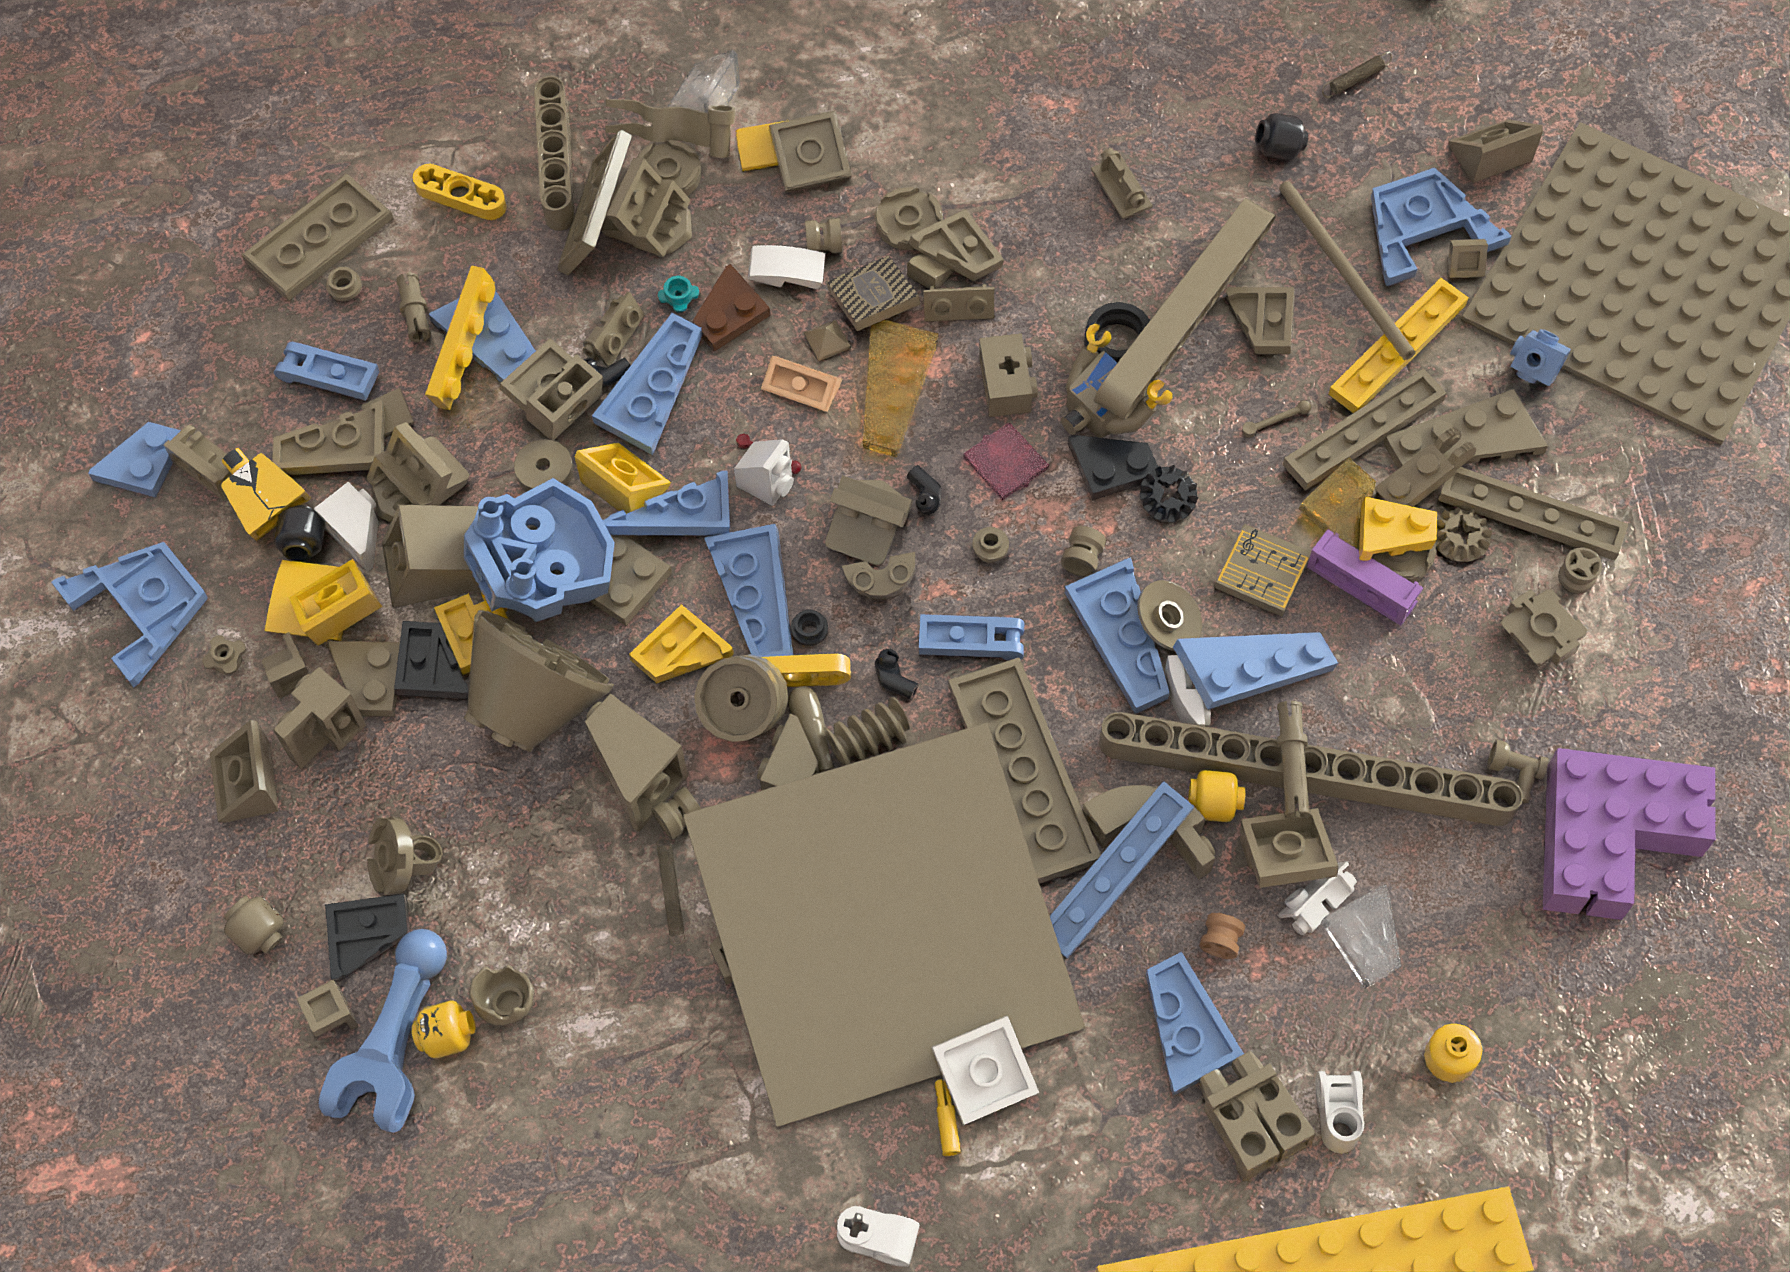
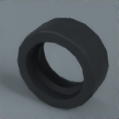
M1123 302L1107 303L1097 308L1088 318L1084 345L1088 346L1089 344L1086 332L1093 324H1098L1099 330L1108 325H1125L1135 330L1139 335L1150 322V319L1143 310L1133 304ZM1099 330L1095 333V341H1099L1097 337ZM1105 346L1099 347L1097 352L1100 354L1102 351H1105L1118 363L1128 349L1115 350Z

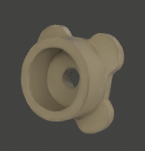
M222 635L213 637L210 641L211 648L209 653L202 659L204 667L206 669L215 668L216 671L222 674L235 673L242 664V654L246 652L244 642L241 640L235 642L225 640ZM227 652L225 657H221L222 653Z

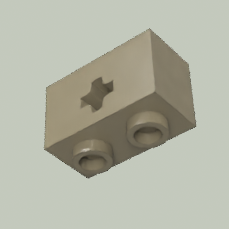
M1022 333L979 338V362L988 416L1030 413L1032 398L1038 397L1036 377H1029L1028 368H1032V354L1030 346L1024 347Z

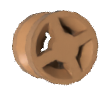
M1221 913L1208 914L1205 923L1208 928L1207 934L1201 937L1199 947L1204 952L1218 958H1237L1239 951L1237 941L1244 934L1245 924L1230 915Z

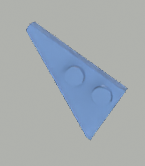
M728 471L716 473V479L697 486L695 482L683 486L678 491H669L644 501V507L626 514L624 510L618 511L602 521L610 535L715 536L729 533Z

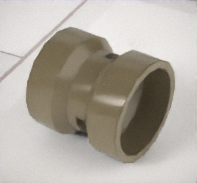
M840 218L828 219L826 223H818L816 220L805 221L808 250L818 252L828 250L832 254L842 253ZM820 228H823V246H821Z
M1087 526L1074 527L1069 537L1070 547L1064 551L1061 558L1062 567L1068 572L1082 577L1096 573L1099 564L1097 556L1104 551L1107 541L1106 537L1094 528Z
M685 787L674 792L673 798L668 802H659L651 808L655 819L671 840L680 836L683 833V828L686 827L683 814L701 809L693 795Z

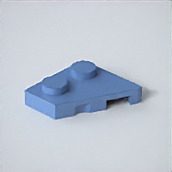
M148 422L93 466L88 474L92 481L156 497L173 464L163 444L168 440H172L181 430Z

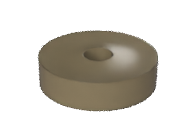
M541 439L528 443L518 452L514 461L517 481L526 492L552 478L567 486L573 476V463L569 451L562 444L554 440ZM543 465L549 466L546 470H539Z

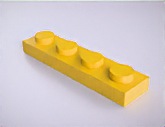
M472 265L470 267L425 393L437 408L450 410L453 401L458 398L461 391L462 375L465 367H468L472 360L473 344L476 336L481 333L484 326V313L488 303L492 302L495 295V282L487 271L481 267Z

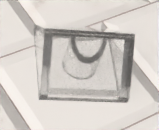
M730 50L694 64L667 107H687L708 113V107L711 105H728L741 85L738 54L734 50Z

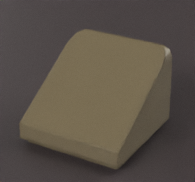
M924 253L913 257L907 263V276L930 289V286H934V289L940 288L954 272L951 268Z

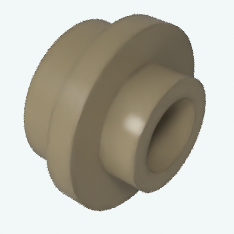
M338 267L330 272L326 288L332 298L346 301L359 294L362 282L359 275L352 269Z
M986 527L974 535L972 548L975 555L982 561L994 563L1007 554L1009 539L1001 529ZM988 540L996 541L997 544L994 546H988L984 542Z

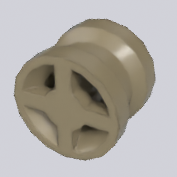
M1581 547L1571 550L1559 569L1558 578L1560 584L1564 589L1576 594L1591 590L1602 570L1601 558L1596 552L1588 548ZM1574 571H1579L1583 573L1584 576L1578 575L1574 573Z

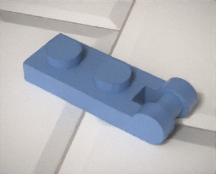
M288 342L284 350L285 358L283 362L277 364L274 375L284 382L291 383L296 381L366 401L380 371L377 364L297 342ZM304 361L302 367L298 366V363Z
M920 614L919 655L1002 657L1008 661L1019 657L1021 660L1024 657V645L1020 643V637L1024 635L1025 623L1022 619L1010 617ZM994 634H1003L1006 636L1005 641H994Z

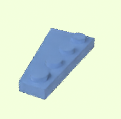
M495 290L494 298L491 303H488L483 316V329L476 336L472 351L474 360L483 368H488L501 383L536 350ZM459 298L429 313L430 321L436 327L442 328L446 333L448 332Z
M1131 557L1065 586L1064 593L1134 713L1137 714L1167 700L1170 692L1158 650L1155 649L1153 640L1144 630L1138 616L1137 603L1141 591L1136 583Z

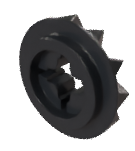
M1159 465L1156 469L1147 473L1140 487V500L1144 509L1153 518L1163 522H1177L1186 518L1195 508L1199 498L1197 496V483L1193 482L1188 471H1182L1176 468L1175 465L1169 467H1161ZM1177 484L1175 495L1178 499L1170 497L1161 503L1160 501L1164 494V489L1161 486L1169 488L1171 485Z

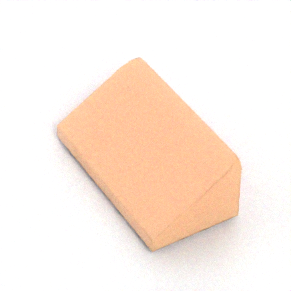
M772 355L761 389L828 412L840 387L842 378Z

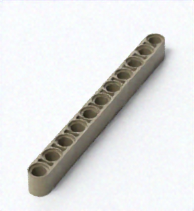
M1124 712L1111 713L1102 722L1099 746L1106 756L1113 759L1199 773L1202 770L1231 772L1237 777L1238 781L1284 788L1282 752L1277 747V739ZM1113 731H1119L1126 736V738L1116 740L1109 735V733ZM1158 738L1164 745H1150L1147 739ZM1194 744L1201 748L1202 751L1192 753L1185 746ZM1308 745L1304 748L1305 764L1312 766L1316 770L1315 773L1306 772L1308 793L1494 826H1503L1510 823L1523 801L1521 788L1515 782L1508 779ZM1233 751L1240 758L1237 760L1228 759L1224 756L1223 752ZM1261 759H1274L1278 765L1267 766ZM1338 772H1350L1355 779H1343ZM1377 778H1386L1392 782L1393 786L1385 787L1378 782ZM1416 785H1425L1432 793H1422L1417 789ZM1455 791L1466 793L1471 800L1464 801L1458 798ZM1493 798L1504 799L1509 807L1499 806Z

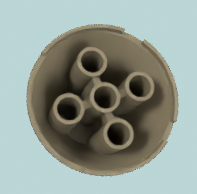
M478 610L474 617L468 706L464 719L479 728L484 729L487 726L492 729L491 737L499 743L508 747H512L515 744L521 749L531 752L535 746L607 695L614 686L612 683L607 684L610 679L601 671L547 638L541 644L524 632L526 627L497 614Z

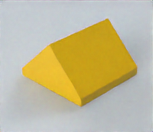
M619 442L577 450L574 456L581 483L616 510H624L626 514L644 507V501L662 495L671 484L669 480Z
M354 559L289 597L301 629L318 646L383 607Z

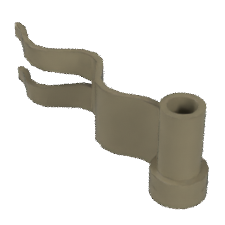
M606 99V106L633 111L646 121L653 123V126L641 123L605 125V133H617L623 130L628 134L638 135L652 142H666L665 140L685 141L699 146L710 147V156L718 158L730 156L731 125L735 123V108L732 106L711 105L708 107L707 113L687 107L654 108L636 100Z

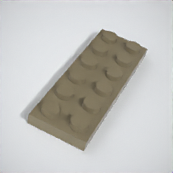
M1018 657L948 680V687L964 728L967 729L988 723L1039 884L1092 866L1101 856L1020 658Z

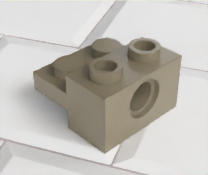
M550 338L500 383V390L526 412V419L550 440H555L602 396L603 376L579 355L570 356Z
M318 667L314 672L305 675L298 681L295 690L291 692L297 707L286 712L280 718L273 731L290 760L302 769L328 743L340 752L366 726V723L351 693Z

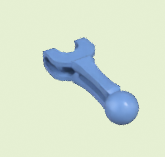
M427 929L413 930L404 935L399 941L395 952L397 965L395 966L392 985L382 1012L371 1033L358 1052L340 1058L328 1070L319 1097V1107L323 1115L342 1118L348 1115L358 1097L367 1092H376L377 1096L373 1111L376 1124L381 1130L392 1133L399 1131L403 1127L415 1097L412 1083L403 1072L404 1055L410 1029L420 1003L430 987L429 979L436 976L443 969L447 960V949L444 941L438 934Z

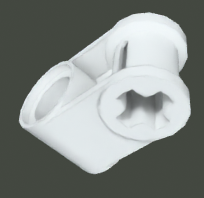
M1318 1071L1316 1075V1099L1320 1112L1323 1143L1329 1150L1335 1153H1347L1354 1149L1364 1130L1361 1073L1359 1071H1352L1351 1075H1326L1325 1071ZM1333 1124H1346L1351 1129L1352 1135L1341 1136L1334 1130Z
M853 1206L841 1213L838 1219L837 1238L839 1244L850 1252L873 1257L887 1264L908 1267L920 1224L904 1216L885 1214ZM854 1221L862 1223V1230L864 1231L859 1232L857 1238L850 1236V1229L848 1228L853 1226Z

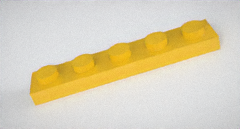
M1440 278L1395 322L1396 326L1415 350V355L1409 360H1403L1386 335L1383 334L1330 387L1328 395L1352 413L1366 406L1466 306L1469 297Z

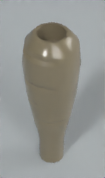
M807 686L798 687L792 690L788 697L791 714L799 719L818 761L820 773L835 769L824 732L825 723L818 696L813 689Z

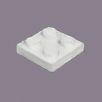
M1008 1016L931 1047L960 1120L964 1125L1039 1093Z

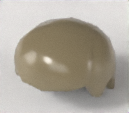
M509 965L500 970H491L489 967H484L471 980L469 996L477 1015L485 1022L492 1025H508L519 1022L528 1015L533 1007L534 988L527 975L513 969Z

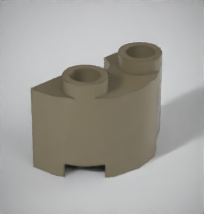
M915 552L890 556L888 565L881 570L873 569L868 564V561L843 565L842 569L848 584L858 594L870 600H888L900 595L910 584L915 574Z

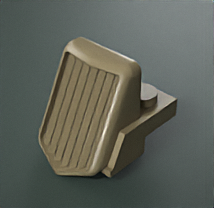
M633 158L622 182L616 186L612 194L601 232L606 236L633 244L635 248L664 257L667 254L673 253L691 239V213L687 208L690 199L674 180L662 179L644 158Z
M407 422L395 426L386 451L374 456L366 479L372 485L371 493L376 503L375 508L378 517L392 522L399 505L439 506L467 484L469 473L437 438L427 437L423 439Z
M842 475L838 488L834 487L830 502L837 504V508L825 544L829 549L868 561L874 565H881L887 557L898 526L904 527L913 500L903 497L883 480H855Z

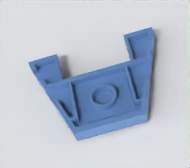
M1436 168L1375 187L1371 193L1386 286L1413 278L1416 275L1417 267L1405 246L1465 227L1471 239L1486 240L1488 243L1487 252L1509 245L1511 235L1504 228L1499 230L1489 221L1490 216L1482 209L1476 210L1465 200L1466 195Z
M165 542L118 557V562L100 568L94 565L82 569L83 574L68 579L62 576L51 581L73 611L107 589L143 634L141 638L111 658L133 688L141 682L208 599L205 591Z

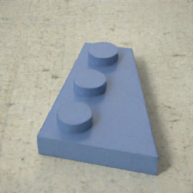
M1182 952L1147 969L1146 978L1172 1096L1199 1083L1200 1078L1207 1073L1217 1069L1221 1071L1232 1065V1061L1244 1053Z

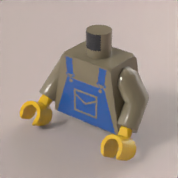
M1093 324L1086 332V337L1089 341L1088 346L1082 347L1071 367L1065 387L1067 391L1066 406L1070 412L1061 418V423L1071 435H1075L1085 426L1099 438H1104L1109 434L1116 435L1136 432L1156 412L1157 404L1167 405L1171 402L1172 392L1166 390L1161 396L1157 397L1158 391L1164 387L1165 383L1161 380L1152 381L1148 385L1146 395L1126 420L1121 419L1095 403L1094 397L1117 362L1105 351H1102L1100 354L1097 352L1099 347H1105L1110 343L1111 334L1105 331L1102 339L1095 341V333L1099 330V325Z

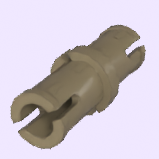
M407 272L409 285L405 283L403 274L399 275L396 279L401 297L399 304L400 313L406 319L409 340L421 342L419 330L422 332L423 340L426 341L431 336L426 318L427 302L421 295L418 275Z

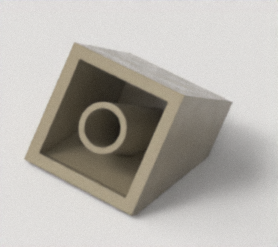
M399 505L382 542L392 607H400L480 590L479 584L476 582L472 571H470L464 559V535L475 518L478 506Z
M609 694L603 702L599 701L592 706L587 714L585 724L593 751L633 829L640 832L654 816L651 808L659 802H666L688 777L682 745L615 696Z

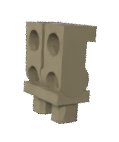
M1251 1051L1232 1061L1231 1066L1240 1080L1228 1085L1219 1069L1202 1076L1199 1081V1086L1206 1100L1203 1110L1209 1120L1212 1121L1215 1130L1236 1162V1169L1243 1182L1276 1165L1277 1160L1282 1162L1311 1146L1316 1132L1292 1096L1276 1076L1277 1073L1272 1065L1263 1066Z

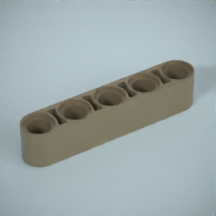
M545 76L539 79L534 87L540 201L546 225L553 230L562 231L571 227L575 215L569 107L563 81L555 76Z

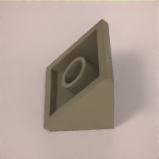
M1507 119L1449 140L1448 142L1450 149L1472 183L1532 162L1543 133V128L1540 124Z
M250 720L210 752L218 822L226 823L279 811L270 742L259 723Z

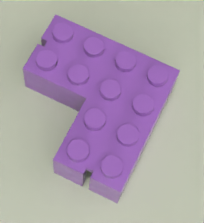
M1557 748L1547 767L1543 910L1579 914L1590 899V894H1596L1587 907L1586 915L1623 920L1634 905L1635 849L1702 857L1715 841V807H1710L1715 801V768Z

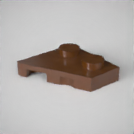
M729 264L723 270L694 317L693 324L701 328L702 339L715 352L771 316L770 308L737 270Z

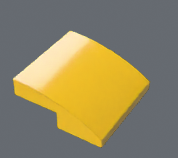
M282 560L272 590L265 631L280 634L290 632L291 635L308 637L298 623L289 597L338 567ZM343 631L329 640L341 641Z

